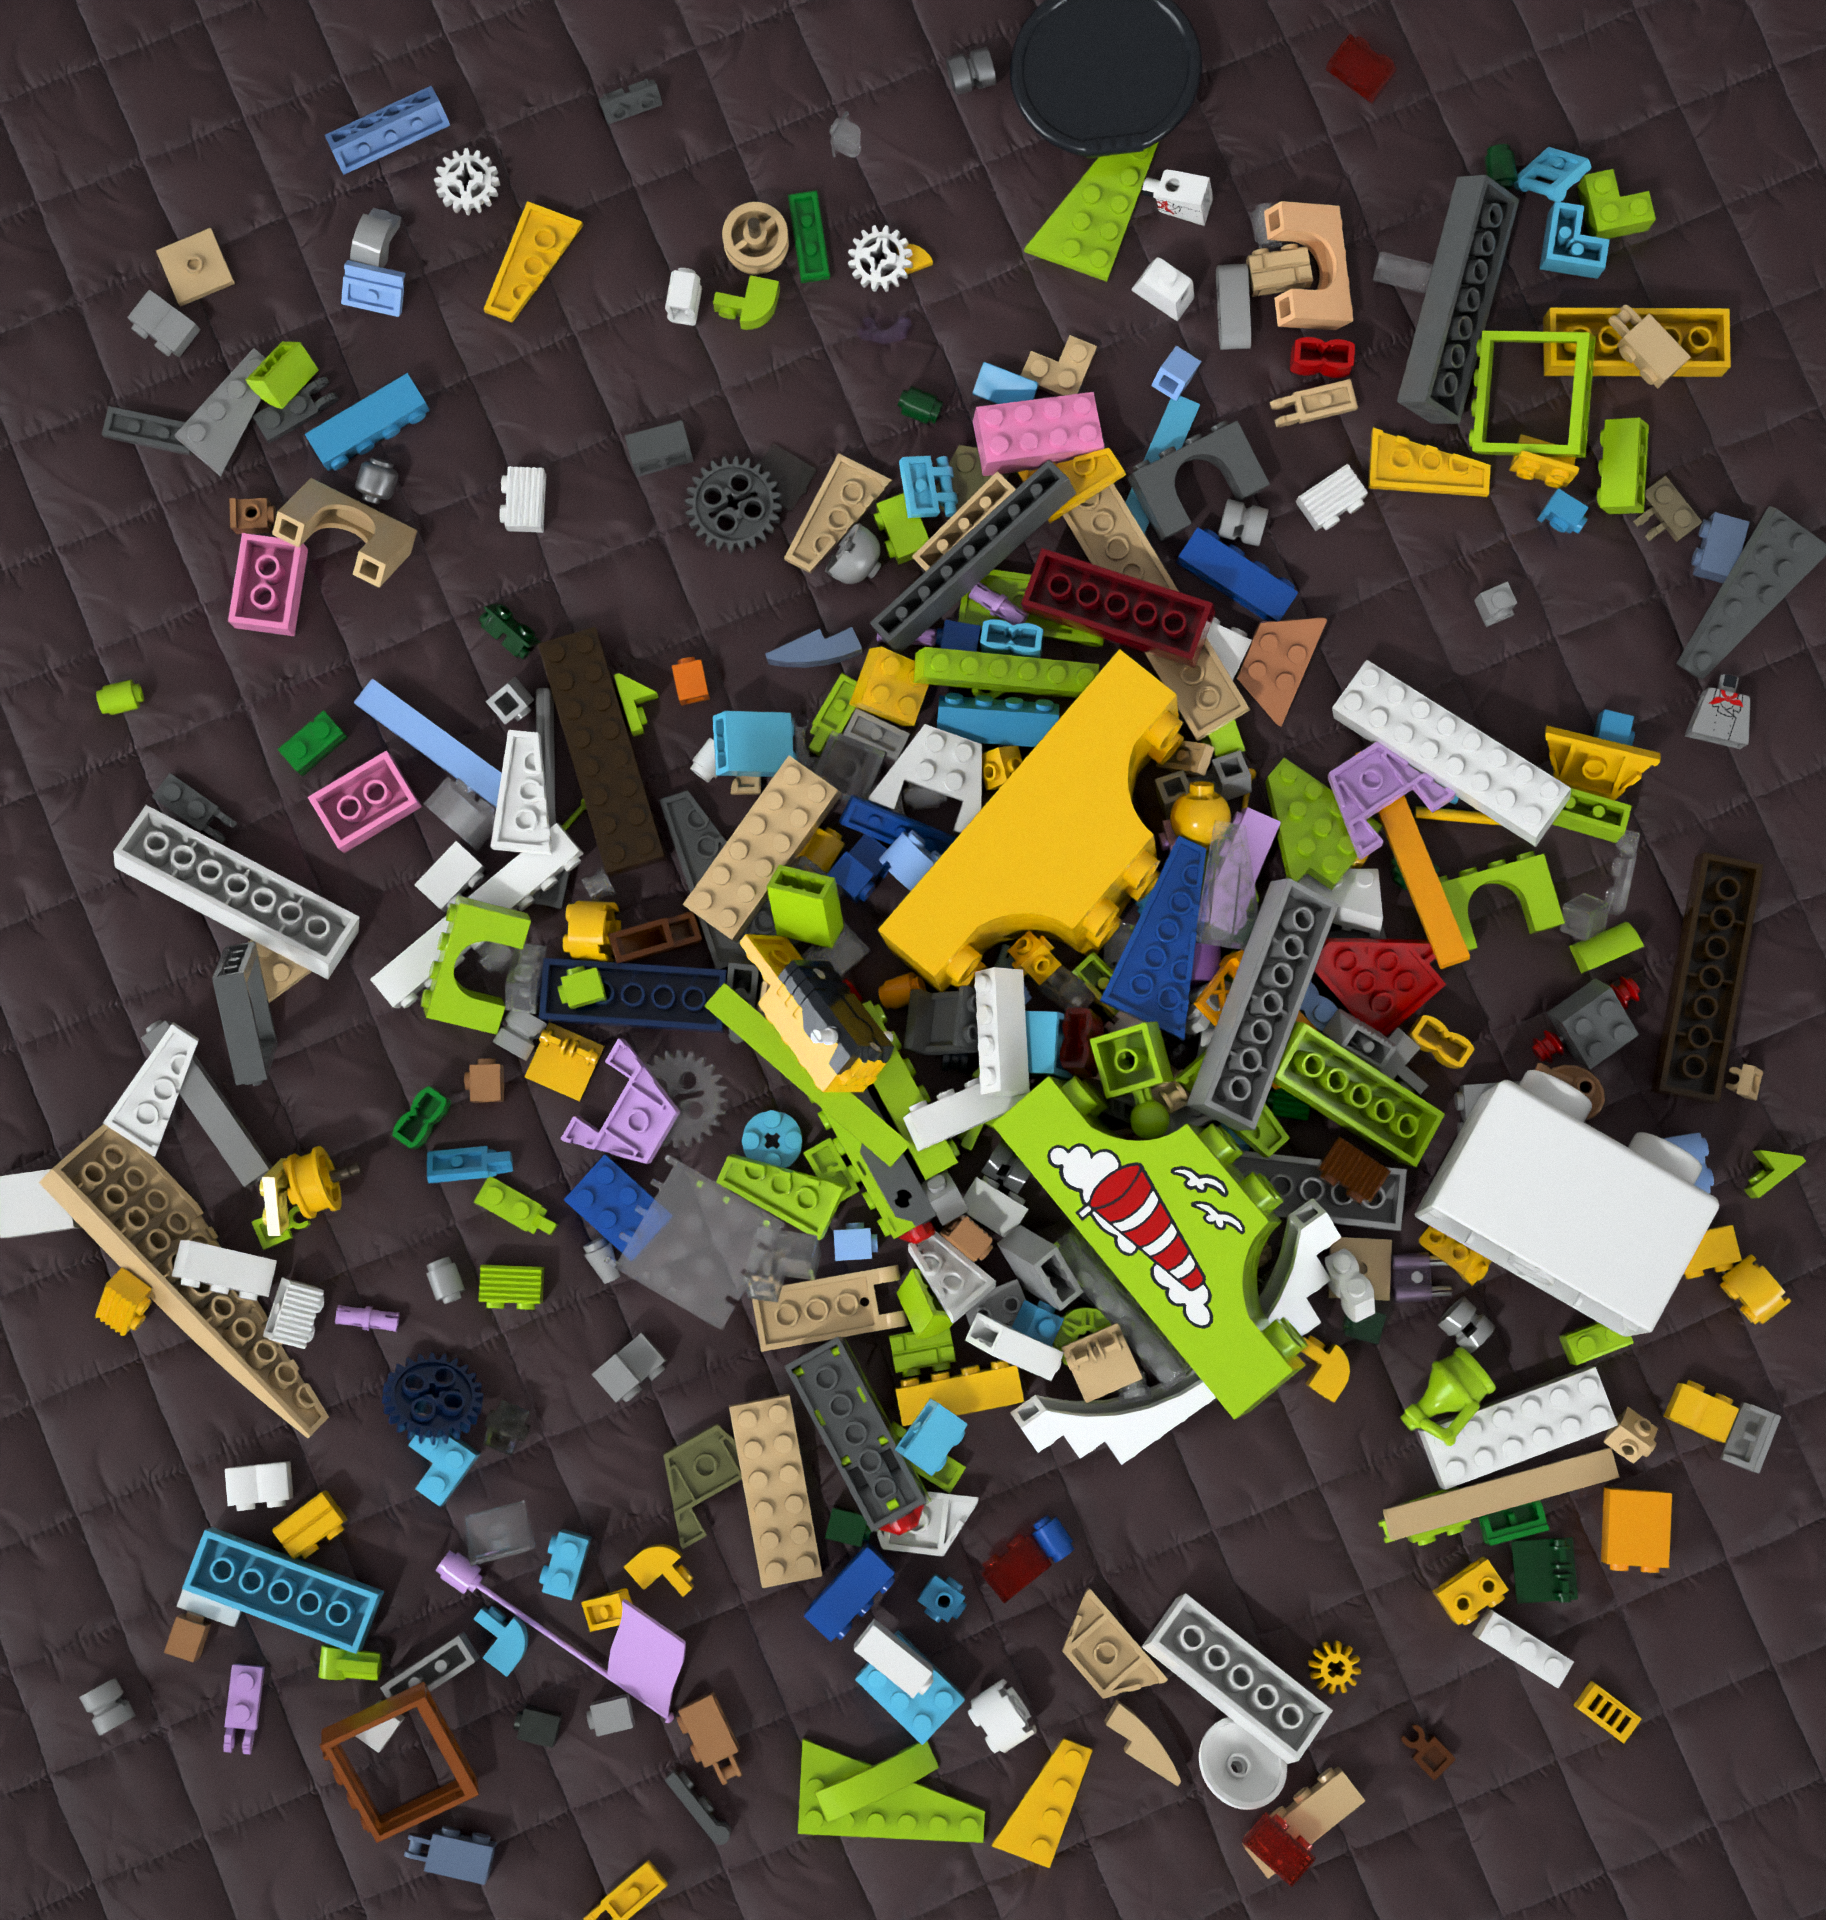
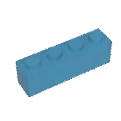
M406 373L305 433V436L327 471L331 469L338 470L349 463L348 459L356 454L363 455L371 451L375 447L374 444L383 438L387 440L396 436L400 432V428L408 423L416 424L425 418V413L430 411L412 379Z
M948 693L945 696L939 695L937 729L977 743L1036 747L1059 720V704L1046 699L1027 702L1017 697L999 700L993 699V697L988 695H978L975 698L963 697V695L958 693Z

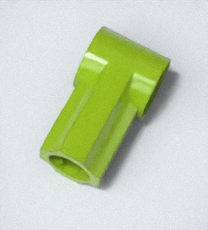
M333 1645L321 1646L319 1678L328 1680H345L346 1678L379 1680L382 1668V1653L360 1651L355 1654Z

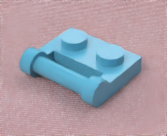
M1548 147L1517 174L1518 181L1514 182V187L1522 192H1536L1547 196L1551 201L1561 202L1565 198L1567 190L1573 184L1580 181L1582 176L1592 167L1588 158ZM1538 176L1548 180H1552L1554 182L1552 184H1548L1542 181L1535 180V178Z

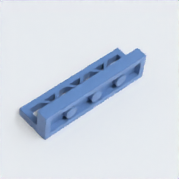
M429 86L325 134V137L343 175L444 129L450 126V123L432 86Z

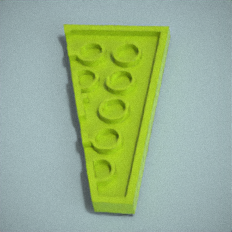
M1159 142L1144 149V152L1098 157L1024 248V252L1107 282Z
M802 1739L798 1834L984 1843L985 1809L917 1783H912L874 1803L827 1822L814 1792L841 1779L845 1780L874 1765L853 1759L836 1750L825 1748L808 1739Z

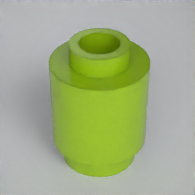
M132 679L103 686L102 690L96 691L97 702L102 714L110 713V715L138 709L140 708V702L144 701L140 684H135Z

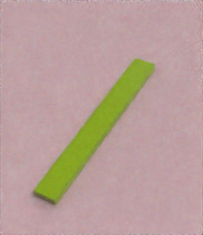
M723 983L704 1005L890 1168L911 1145L851 1092H822L818 1089L808 1071L799 1064L797 1056L782 1041L781 1035L775 1026L727 984Z

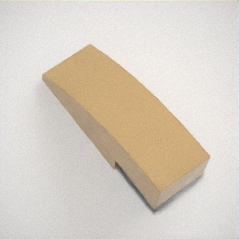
M1116 1700L1104 1722L1108 1727L1128 1739L1123 1747L1125 1753L1171 1783L1179 1786L1181 1782L1180 1777L1159 1739L1132 1710Z

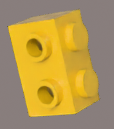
M1482 1556L1432 1592L1455 1624L1460 1625L1463 1623L1468 1625L1480 1616L1478 1611L1487 1605L1489 1608H1492L1505 1599L1503 1594L1509 1591V1589L1489 1560Z

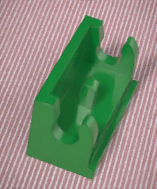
M1540 1500L1478 1517L1484 1542L1489 1546L1550 1530Z

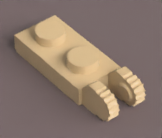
M1351 379L1294 392L1291 396L1270 402L1272 410H1280L1293 404L1296 409L1294 414L1277 418L1275 420L1276 427L1289 426L1297 422L1301 424L1358 409Z

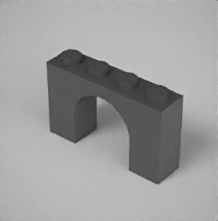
M1227 420L1220 422L1210 428L1211 434L1202 437L1201 433L1194 435L1184 441L1185 447L1176 451L1173 446L1158 454L1159 460L1150 464L1147 459L1132 467L1134 472L1127 479L1159 542L1185 530L1192 524L1175 490V476L1183 463L1191 460H1203L1215 465L1222 472L1236 501L1239 502L1270 485L1238 421L1228 424Z

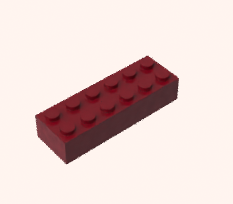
M1041 548L1021 602L1024 611L1031 615L1193 668L1196 667L1215 615V608L1211 602Z

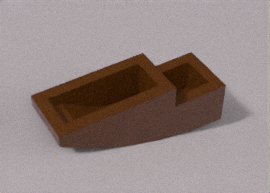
M692 911L667 919L666 917L607 935L616 964L698 944L702 940L694 912Z

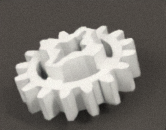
M468 148L464 149L462 156H459L455 150L453 151L454 159L450 160L444 157L443 161L446 166L436 168L441 176L434 178L436 186L440 187L436 190L439 198L444 197L443 203L446 207L453 204L455 213H458L461 208H464L466 215H470L471 208H475L478 213H481L482 208L480 205L484 203L490 207L492 204L489 197L498 196V192L494 188L500 186L499 178L494 177L498 174L496 166H491L492 162L488 156L482 160L481 152L478 150L473 156L470 155ZM473 165L482 169L485 174H483L482 172H477L473 168ZM469 173L471 180H469L466 191L463 184L466 183V179H468ZM449 189H452V192H458L461 198L454 196Z
M876 225L872 226L871 234L862 230L863 239L860 241L854 238L853 242L857 248L849 249L848 251L849 255L855 258L848 262L849 267L857 268L852 275L855 279L862 277L860 284L864 288L871 283V288L874 292L877 291L879 285L883 286L885 292L889 290L890 283L899 287L897 279L899 277L907 279L908 275L904 269L912 268L913 266L912 262L906 259L913 255L911 249H904L909 244L907 239L899 240L900 232L896 229L890 234V229L886 225L882 232L878 231ZM876 241L874 245H872L869 248H866L869 244ZM890 242L898 248L900 255L890 251ZM881 253H884L886 260L881 259L880 264H877L875 258H880ZM861 262L871 266V275L864 271ZM892 269L894 270L891 274L885 276L886 273Z

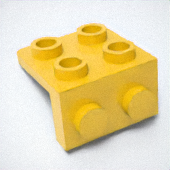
M1429 1225L1419 1238V1243L1422 1247L1455 1269L1461 1278L1471 1286L1487 1274L1489 1265L1492 1262L1491 1260Z

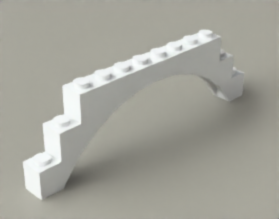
M1313 1198L1288 1215L1280 1255L1265 1289L1259 1296L1263 1314L1270 1323L1285 1317L1301 1336L1309 1333L1321 1323L1307 1297L1331 1281L1317 1254L1329 1248L1341 1238L1327 1212ZM1190 1367L1172 1379L1138 1393L1107 1400H1093L1088 1403L1085 1401H1068L1034 1395L1010 1413L1038 1453L1052 1445L1061 1436H1064L1080 1459L1105 1442L1122 1465L1154 1441L1160 1439L1175 1426L1184 1422L1189 1416L1209 1404L1216 1397Z

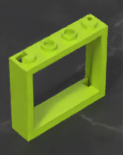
M1482 331V339H1478L1476 347L1480 363L1479 369H1476L1474 373L1477 399H1473L1471 407L1472 416L1475 417L1474 429H1471L1469 433V445L1472 447V451L1481 455L1518 456L1521 451H1527L1544 457L1586 458L1596 336L1590 332ZM1494 342L1577 343L1568 445L1486 442Z

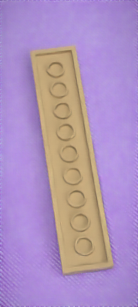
M1114 483L1063 515L1091 564L1179 592ZM1207 637L1195 668L1144 652L1161 682L1177 694L1178 710L1197 741L1250 711Z

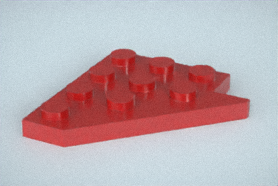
M1326 938L1314 970L1352 1016L1375 1028L1384 1036L1389 1035L1446 985L1430 965L1436 957L1427 939Z

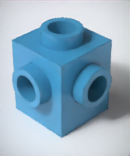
M936 1573L933 1574L917 1598V1601L926 1607L924 1613L938 1623L941 1619L948 1623L952 1617L957 1620L967 1605L963 1602L966 1596L961 1591L964 1586L950 1576L945 1580ZM946 1595L950 1599L947 1603H941L938 1600L939 1597Z

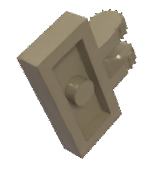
M1666 475L1645 491V503L1650 509L1633 521L1638 527L1655 515L1661 524L1647 532V535H1645L1647 540H1652L1666 529L1676 542L1702 523L1701 519Z

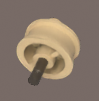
M762 202L742 204L735 208L724 222L722 237L725 253L732 265L740 271L752 275L765 274L776 269L785 259L789 248L787 225L781 213L771 205Z

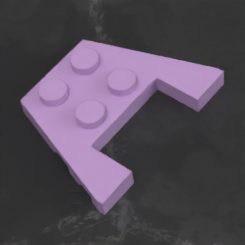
M1375 742L1328 774L1330 786L1359 860L1368 856L1383 844L1381 837L1367 822L1368 818L1411 790H1414L1432 813L1452 801L1455 797L1453 790L1448 787L1443 788L1434 782V778L1424 772L1422 774L1408 765V761L1379 742Z
M618 1038L605 1062L629 1078L627 1085L601 1130L580 1116H573L561 1140L649 1164L654 1159L681 1111L629 1043L623 1038Z

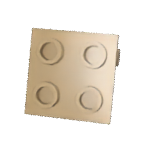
M1118 1322L1061 1347L1067 1365L1072 1371L1086 1403L1143 1379Z

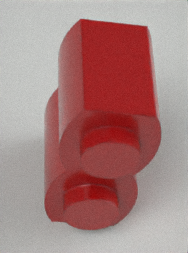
M1314 337L1299 338L1295 340L1291 349L1290 371L1303 376L1318 373L1331 378L1348 376L1354 366L1355 344L1343 339L1324 342Z

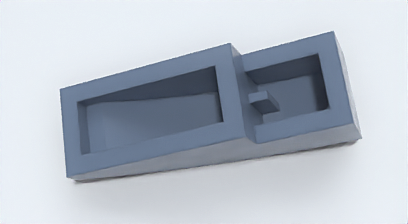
M850 627L827 639H824L821 630L818 629L766 653L765 656L769 665L807 668L842 662L861 655L863 652L853 628Z

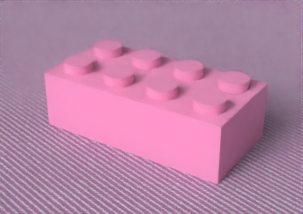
M1094 392L979 406L975 410L973 426L983 476L994 475L997 471L1000 474L1024 470H1036L1048 460L1058 464L1073 460L1074 457L1104 449Z

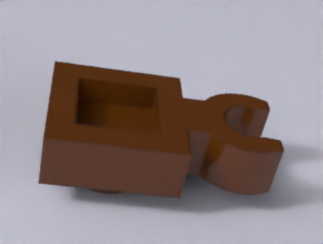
M1413 1723L1411 1726L1416 1730L1417 1737L1411 1741L1402 1734L1400 1739L1407 1747L1416 1748L1417 1751L1411 1757L1435 1781L1456 1758L1434 1735L1426 1741L1423 1729Z

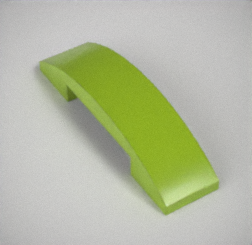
M928 1741L923 1745L917 1742L899 1751L897 1755L814 1793L826 1821L829 1822L874 1803L916 1782L939 1767Z

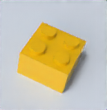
M884 647L870 648L849 705L901 727L914 726L929 684L914 683V660Z

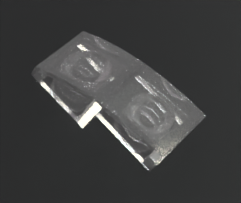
M1142 1369L1139 1371L1143 1379L1116 1390L1121 1405L1152 1399L1150 1387L1147 1385L1145 1372Z

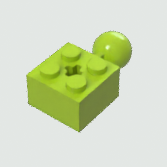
M1158 1021L1144 1022L1089 1039L1106 1099L1119 1098L1133 1093L1136 1106L1130 1115L1132 1130L1136 1135L1147 1140L1161 1137L1169 1127L1170 1117L1167 1109L1161 1103L1154 1101L1151 1088L1173 1082L1174 1077ZM1134 1056L1135 1064H1130L1129 1059Z

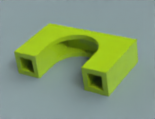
M1534 851L1516 856V862L1506 864L1505 859L1487 864L1488 869L1477 872L1476 867L1458 872L1460 877L1448 880L1447 875L1438 877L1468 952L1478 948L1468 916V903L1473 892L1482 885H1502L1510 889L1517 896L1521 903L1530 934L1558 927L1565 923L1544 854L1535 856Z
M457 895L455 904L450 903L448 906L446 921H449L446 933L441 932L437 945V949L441 950L438 961L433 960L431 964L429 978L432 979L430 989L424 990L420 1006L424 1007L426 1018L497 1035L505 1010L503 999L463 987L454 977V965L459 954L466 947L476 942L490 941L523 949L531 920L528 913Z

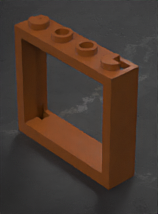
M425 1682L419 1683L321 1730V1743H319V1747L323 1752V1758L325 1761H331L334 1767L332 1771L339 1786L344 1784L348 1791L346 1796L353 1810L358 1809L361 1814L360 1821L363 1829L367 1830L368 1833L371 1832L376 1843L479 1795L478 1779ZM417 1707L456 1780L380 1815L340 1743Z

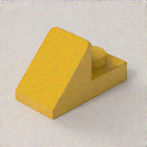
M627 1588L581 1602L590 1632L620 1625L623 1609L622 1600L626 1599L633 1604Z

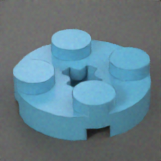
M774 1110L762 1112L754 1116L745 1126L742 1137V1145L747 1158L783 1168H788L797 1160L801 1153L803 1142L801 1129L797 1122L788 1114ZM768 1133L772 1136L775 1133L780 1135L778 1139L780 1146L777 1149L773 1146L769 1149L765 1147L767 1140L764 1137Z

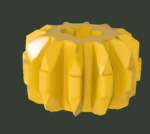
M1336 1640L1333 1650H1331L1330 1645L1325 1641L1322 1643L1324 1653L1317 1649L1312 1651L1319 1659L1318 1661L1309 1660L1308 1665L1318 1669L1312 1671L1309 1676L1311 1679L1320 1678L1316 1685L1320 1690L1328 1684V1693L1334 1694L1336 1685H1338L1340 1691L1346 1693L1347 1688L1344 1684L1346 1681L1352 1686L1357 1684L1350 1676L1351 1674H1361L1360 1668L1352 1666L1358 1663L1360 1658L1357 1655L1350 1656L1353 1648L1349 1645L1341 1651V1642ZM1340 1660L1341 1663L1338 1666L1341 1670L1338 1673L1332 1671L1328 1674V1671H1331L1328 1667L1329 1663L1332 1661L1336 1664Z

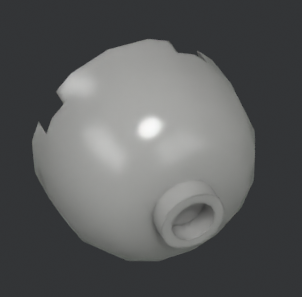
M855 524L841 540L839 550L836 555L832 554L825 569L826 573L846 584L859 583L867 576L872 579L881 567V563L878 562L881 549L876 536L861 524Z

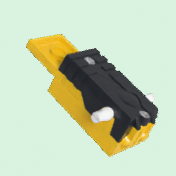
M745 934L739 944L745 950L747 958L762 973L764 981L771 985L758 1002V1005L765 1013L766 1019L780 1033L782 1041L797 1056L799 1064L814 1079L815 1086L822 1092H864L869 1085L877 1080L876 1076L891 1058L894 1048L891 1043L893 1041V1034L890 1031H882L855 994H851L849 986L841 981L842 977L833 970L834 967L830 961L804 960L787 937Z

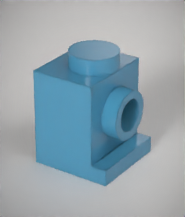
M1558 488L1537 520L1542 523L1546 518L1557 531L1562 533L1566 531L1569 534L1574 531L1578 534L1588 518L1584 517V514L1589 507Z

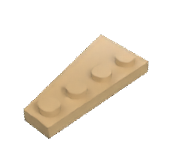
M838 453L784 560L812 573L892 483V480Z

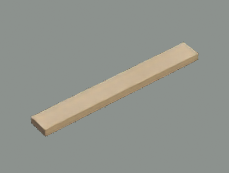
M1604 1448L1383 1509V1514L1390 1540H1397L1620 1477L1612 1448Z

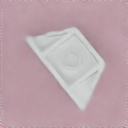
M927 1491L932 1502L924 1506L917 1527L900 1536L881 1530L877 1531L882 1549L945 1556L978 1504L979 1497Z

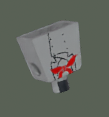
M1723 674L1720 676L1718 689L1708 687L1701 693L1685 732V737L1736 749H1742L1748 745L1750 697L1736 693L1738 677Z

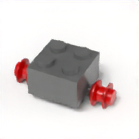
M1623 976L1619 977L1620 985L1617 987L1612 984L1607 985L1596 978L1547 1012L1558 1033L1555 1034L1545 1030V1038L1540 1041L1533 1038L1534 1046L1532 1051L1541 1062L1546 1060L1552 1063V1055L1554 1053L1561 1056L1564 1055L1563 1044H1565L1575 1061L1589 1070L1639 1035L1624 1010L1629 1008L1627 1002L1630 999L1636 1002L1640 1000L1638 994L1641 991L1633 979H1625Z

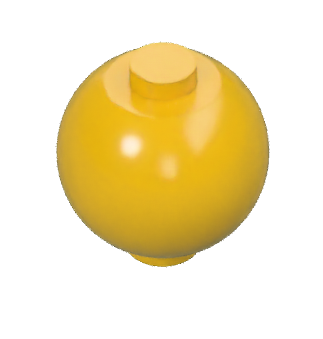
M1194 781L1189 784V793L1185 795L1186 793L1181 794L1174 802L1170 813V823L1177 838L1181 836L1205 847L1207 851L1209 846L1219 843L1227 834L1231 824V812L1226 800L1220 794L1214 792V783Z

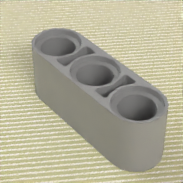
M1247 264L1217 265L1216 292L1220 350L1250 349L1251 318Z

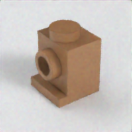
M229 498L230 528L236 534L272 533V524L275 523L277 515L275 506L271 505L267 498ZM257 510V514L255 517L249 518L248 511Z

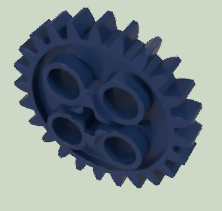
M433 1352L430 1353L427 1360L421 1354H418L417 1362L408 1357L406 1358L405 1367L397 1364L395 1373L389 1372L388 1381L384 1383L383 1413L390 1414L388 1423H398L397 1433L407 1430L408 1440L414 1435H418L420 1444L423 1443L426 1437L430 1438L432 1445H435L437 1438L440 1437L447 1444L449 1435L458 1440L460 1439L461 1430L469 1433L471 1424L476 1425L478 1415H481L484 1394L480 1393L482 1384L475 1382L477 1374H467V1364L459 1368L457 1366L458 1358L453 1359L450 1363L446 1362V1354H443L440 1360H436ZM418 1413H424L426 1416L419 1415Z

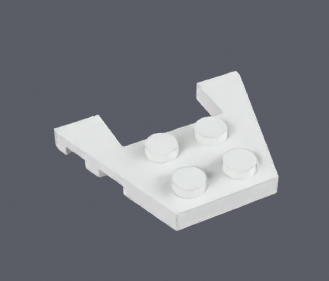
M924 724L871 793L868 801L894 810L904 781L962 801V805L953 831L961 834L981 810L982 744Z

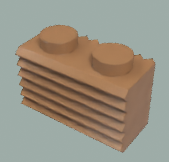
M965 1214L948 1222L939 1232L940 1235L973 1262L978 1258L983 1260L993 1248L991 1245L992 1237Z

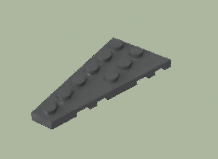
M1769 506L1676 665L1703 680L1826 556V543L1777 508Z
M687 790L659 801L691 893L727 841ZM769 898L737 942L731 940L698 916L716 969L723 970L728 968L731 954L746 955L745 950L739 944L745 934L779 936L776 934ZM788 938L793 946L803 943L802 941Z

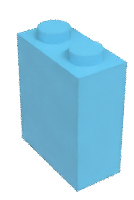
M724 711L714 715L713 732L716 776L774 777L788 755L796 760L792 739L795 729L791 721V713Z

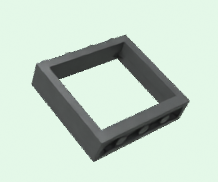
M253 941L225 946L212 980L236 1085L253 1084V1086H258L264 1082L263 1080L268 1079L278 1042L256 942Z

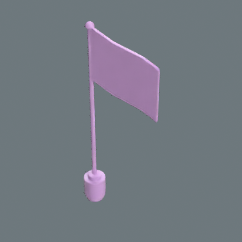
M449 1550L435 1570L441 1574L440 1578L462 1594H465L467 1590L473 1593L476 1588L665 1718V1723L673 1721L674 1714L670 1713L672 1694L684 1663L686 1641L626 1599L622 1600L621 1623L610 1649L607 1671L481 1584L480 1582L483 1577L479 1575V1572L482 1568L459 1552L455 1554Z

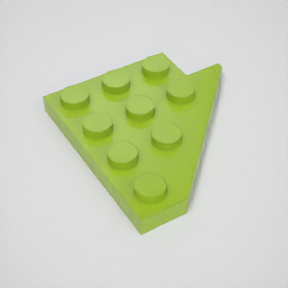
M1284 757L1269 774L1265 784L1273 819L1281 822L1277 830V837L1286 876L1299 883L1307 873L1330 890H1333L1358 857L1333 791ZM1371 817L1367 819V822L1378 834L1383 825Z

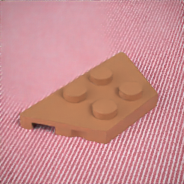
M1324 617L1259 622L1236 678L1278 726L1282 727L1327 622V619Z

